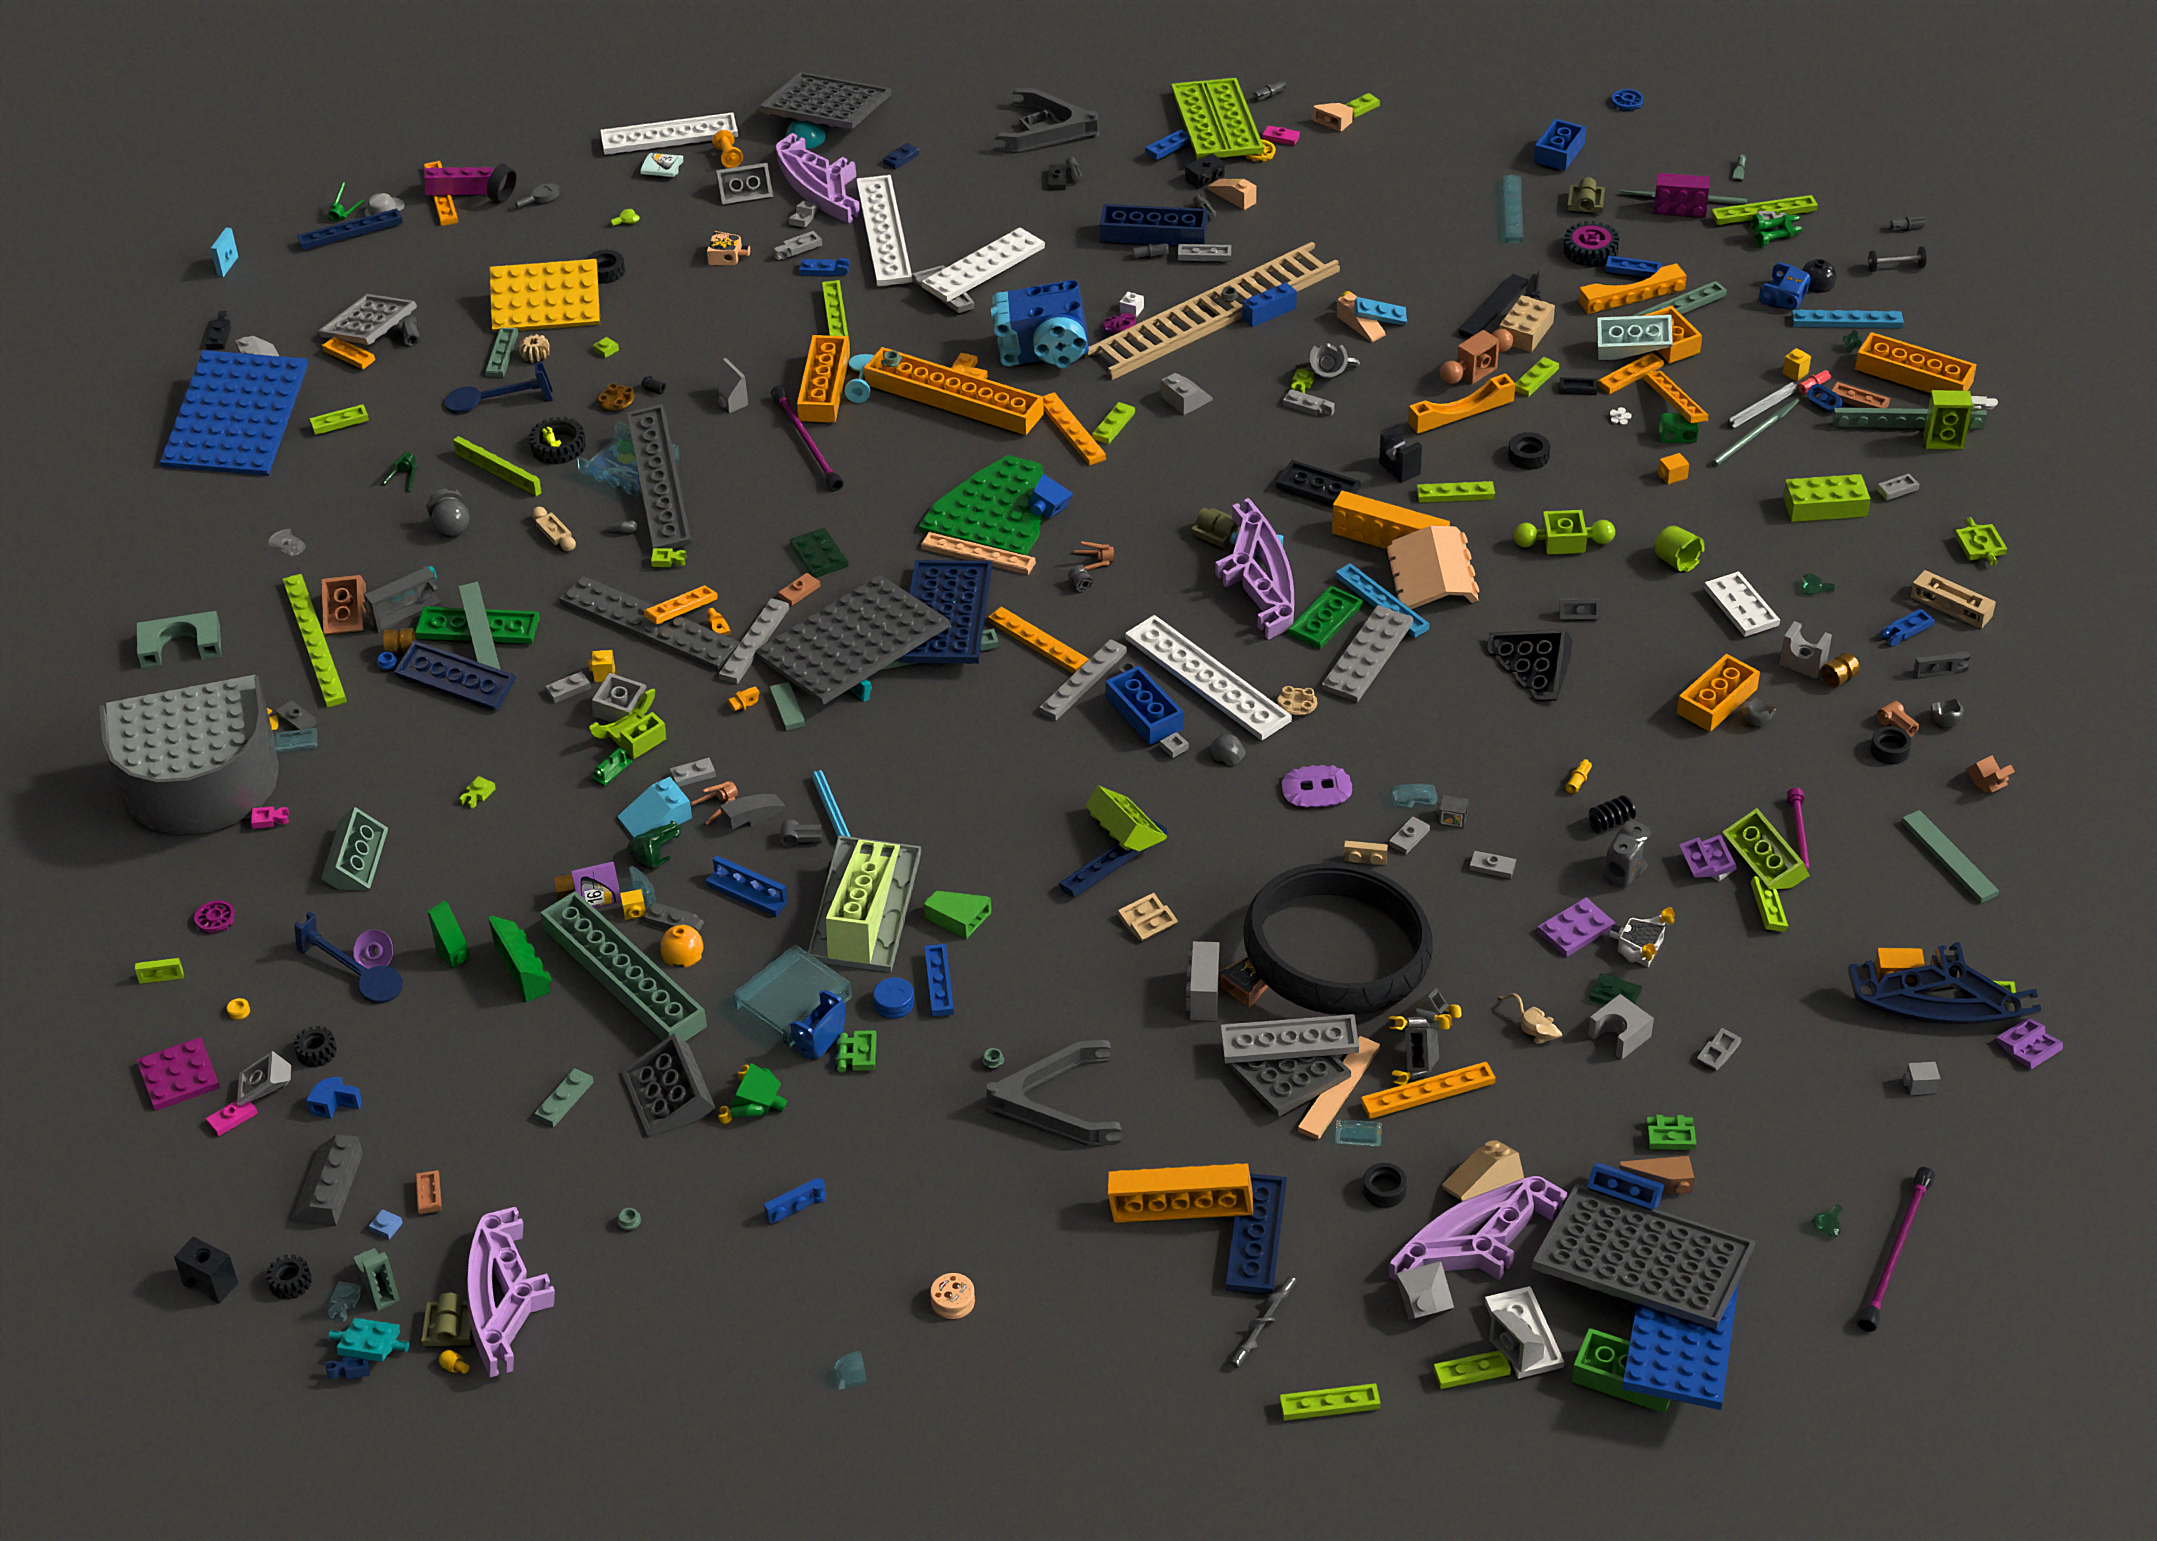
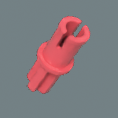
M1827 370L1817 375H1811L1806 381L1798 384V391L1804 395L1808 393L1812 385L1826 382L1831 378V375Z

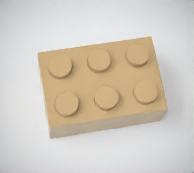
M1521 295L1501 322L1499 329H1506L1512 334V347L1532 352L1553 324L1555 305Z

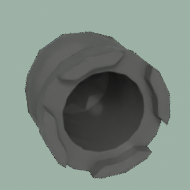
M443 488L430 495V501L426 504L429 516L432 518L433 526L442 535H460L470 522L469 511L465 506L462 494L456 489L452 491Z

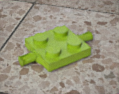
M1971 517L1966 518L1964 522L1967 527L1955 530L1954 536L1969 561L1986 558L1990 566H1995L1998 563L1995 556L2006 555L2007 547L1993 524L1976 525Z

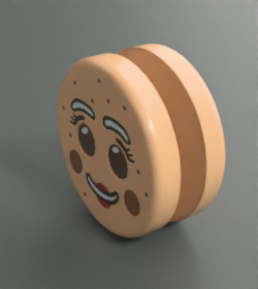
M958 1273L944 1274L938 1277L931 1286V1305L939 1316L946 1319H959L969 1314L975 1304L974 1286L966 1276Z

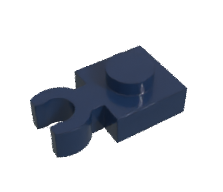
M344 1357L342 1362H325L328 1379L338 1378L341 1375H345V1379H358L363 1376H370V1367L367 1359Z

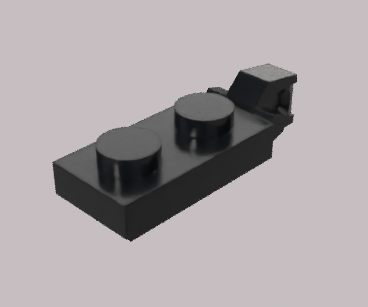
M219 311L217 319L213 320L205 343L206 349H225L231 330L230 319L227 318L226 314L227 311Z

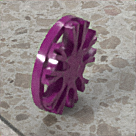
M1122 313L1118 317L1115 314L1111 318L1107 317L1105 322H1102L1103 330L1105 332H1120L1135 325L1136 320L1132 313Z
M210 901L198 908L194 915V921L203 933L215 934L216 931L220 930L224 932L225 929H228L229 925L232 926V923H234L235 911L233 906L226 901Z

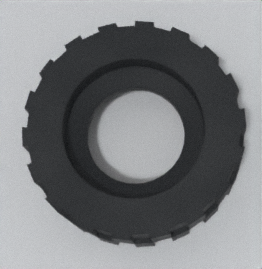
M598 250L586 258V260H597L599 284L613 283L624 276V259L618 251ZM602 265H613L608 268H598Z
M1523 432L1513 436L1509 441L1508 459L1516 467L1532 470L1544 467L1548 463L1550 444L1545 436L1534 432ZM1525 448H1531L1539 452L1529 454L1524 453L1520 450Z

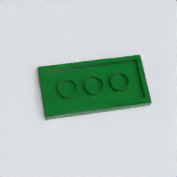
M1330 585L1287 629V634L1321 649L1363 606L1364 600Z

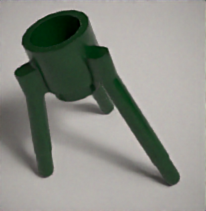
M404 451L402 456L393 463L396 467L385 478L382 485H385L399 469L402 471L411 470L407 489L408 492H411L415 470L418 467L415 464L416 457L412 453Z

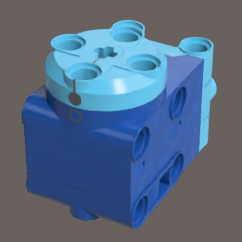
M1068 280L1025 289L998 292L993 295L991 315L994 332L998 336L1000 361L1004 366L1044 361L1059 368H1067L1071 363L1089 351L1087 324L1077 281Z

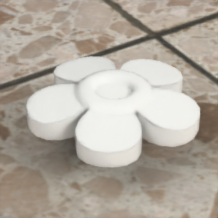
M1622 407L1618 408V412L1611 410V422L1613 424H1618L1619 422L1620 425H1626L1628 423L1627 420L1631 419V414L1625 413L1626 409Z

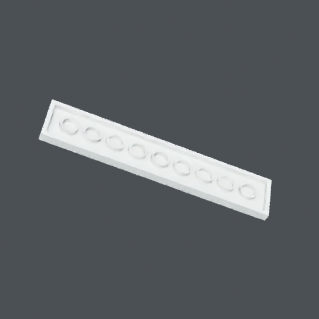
M891 175L858 178L857 186L877 286L912 282V274Z
M1153 615L1125 633L1127 641L1260 740H1264L1292 721V715L1157 616Z

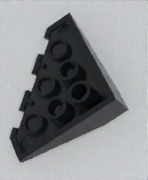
M1566 629L1489 633L1487 651L1492 656L1495 655L1500 660L1499 663L1508 672H1512L1516 676L1515 679L1525 689L1528 688L1537 701H1557L1570 661L1573 641Z

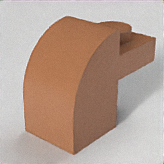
M1993 755L1966 768L1974 784L1985 793H1992L2008 785L2006 782L2009 780L2008 775L2015 772L2012 765L2000 770Z

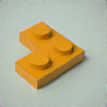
M960 353L951 367L952 369L984 379L988 377L986 370L974 368L978 362V357L974 355Z

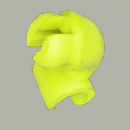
M547 427V430H542L543 438L550 447L560 446L561 441H555L552 428Z

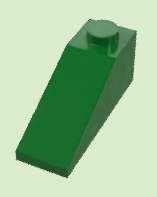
M444 900L427 911L437 955L453 969L469 959L470 954L460 927L448 903Z

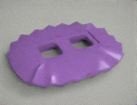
M1311 765L1310 767L1303 766L1300 769H1292L1290 773H1286L1282 780V790L1286 800L1296 807L1317 808L1320 806H1335L1345 802L1351 796L1352 783L1350 776L1344 772L1343 768H1336L1334 765L1328 767L1325 765ZM1321 782H1333V788L1324 789L1321 786ZM1312 783V790L1301 789L1300 784Z

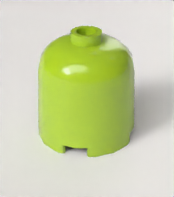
M1668 526L1657 535L1654 550L1656 555L1679 571L1689 572L1700 562L1698 557L1700 552H1704L1705 543L1700 537L1678 526Z

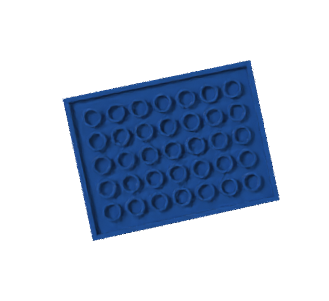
M202 350L162 455L161 466L269 476L309 364L307 358Z

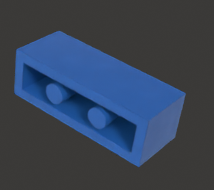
M1286 282L1242 301V318L1254 327L1294 310L1297 305V291Z
M1600 1162L1593 1165L1587 1184L1588 1188L1653 1210L1659 1206L1665 1184Z

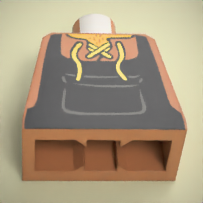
M1244 957L1219 971V987L1249 1008L1268 988L1256 973L1248 957Z

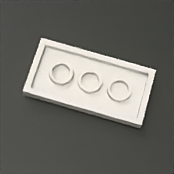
M1531 1286L1485 1297V1304L1491 1318L1494 1310L1514 1312L1545 1343L1543 1359L1520 1372L1512 1364L1518 1379L1564 1368L1562 1355Z

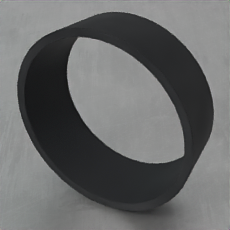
M505 164L498 165L491 173L487 183L486 192L488 198L500 202L506 201L515 189L517 182L516 171ZM507 174V178H506V182H505V184H504V187H503V189L501 190V192L498 194L501 181H502V179L504 178V176Z

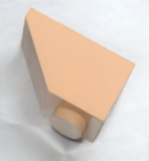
M1341 103L1315 105L1313 107V121L1341 132L1352 123L1353 108Z

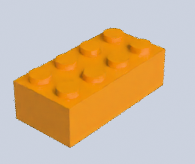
M1725 654L1679 695L1677 714L1711 732L1757 690L1760 671Z

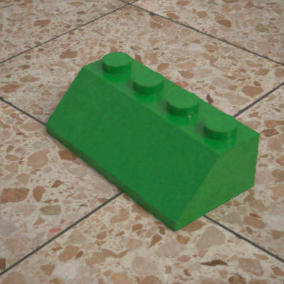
M489 916L488 920L494 947L525 1001L529 1002L551 993L549 986L552 983L548 971H543L542 961L540 957H535V950L532 944L526 942L527 937L524 930H519L513 921Z

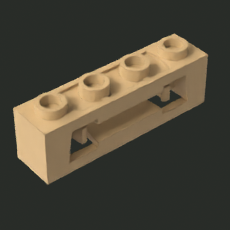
M1926 570L1913 582L1910 596L1980 629L1993 617L1996 603L1987 597ZM1930 593V598H1935V601L1930 600L1929 598H1926L1924 596ZM1964 609L1969 610L1967 613L1969 616L1972 613L1976 614V619L1964 615Z

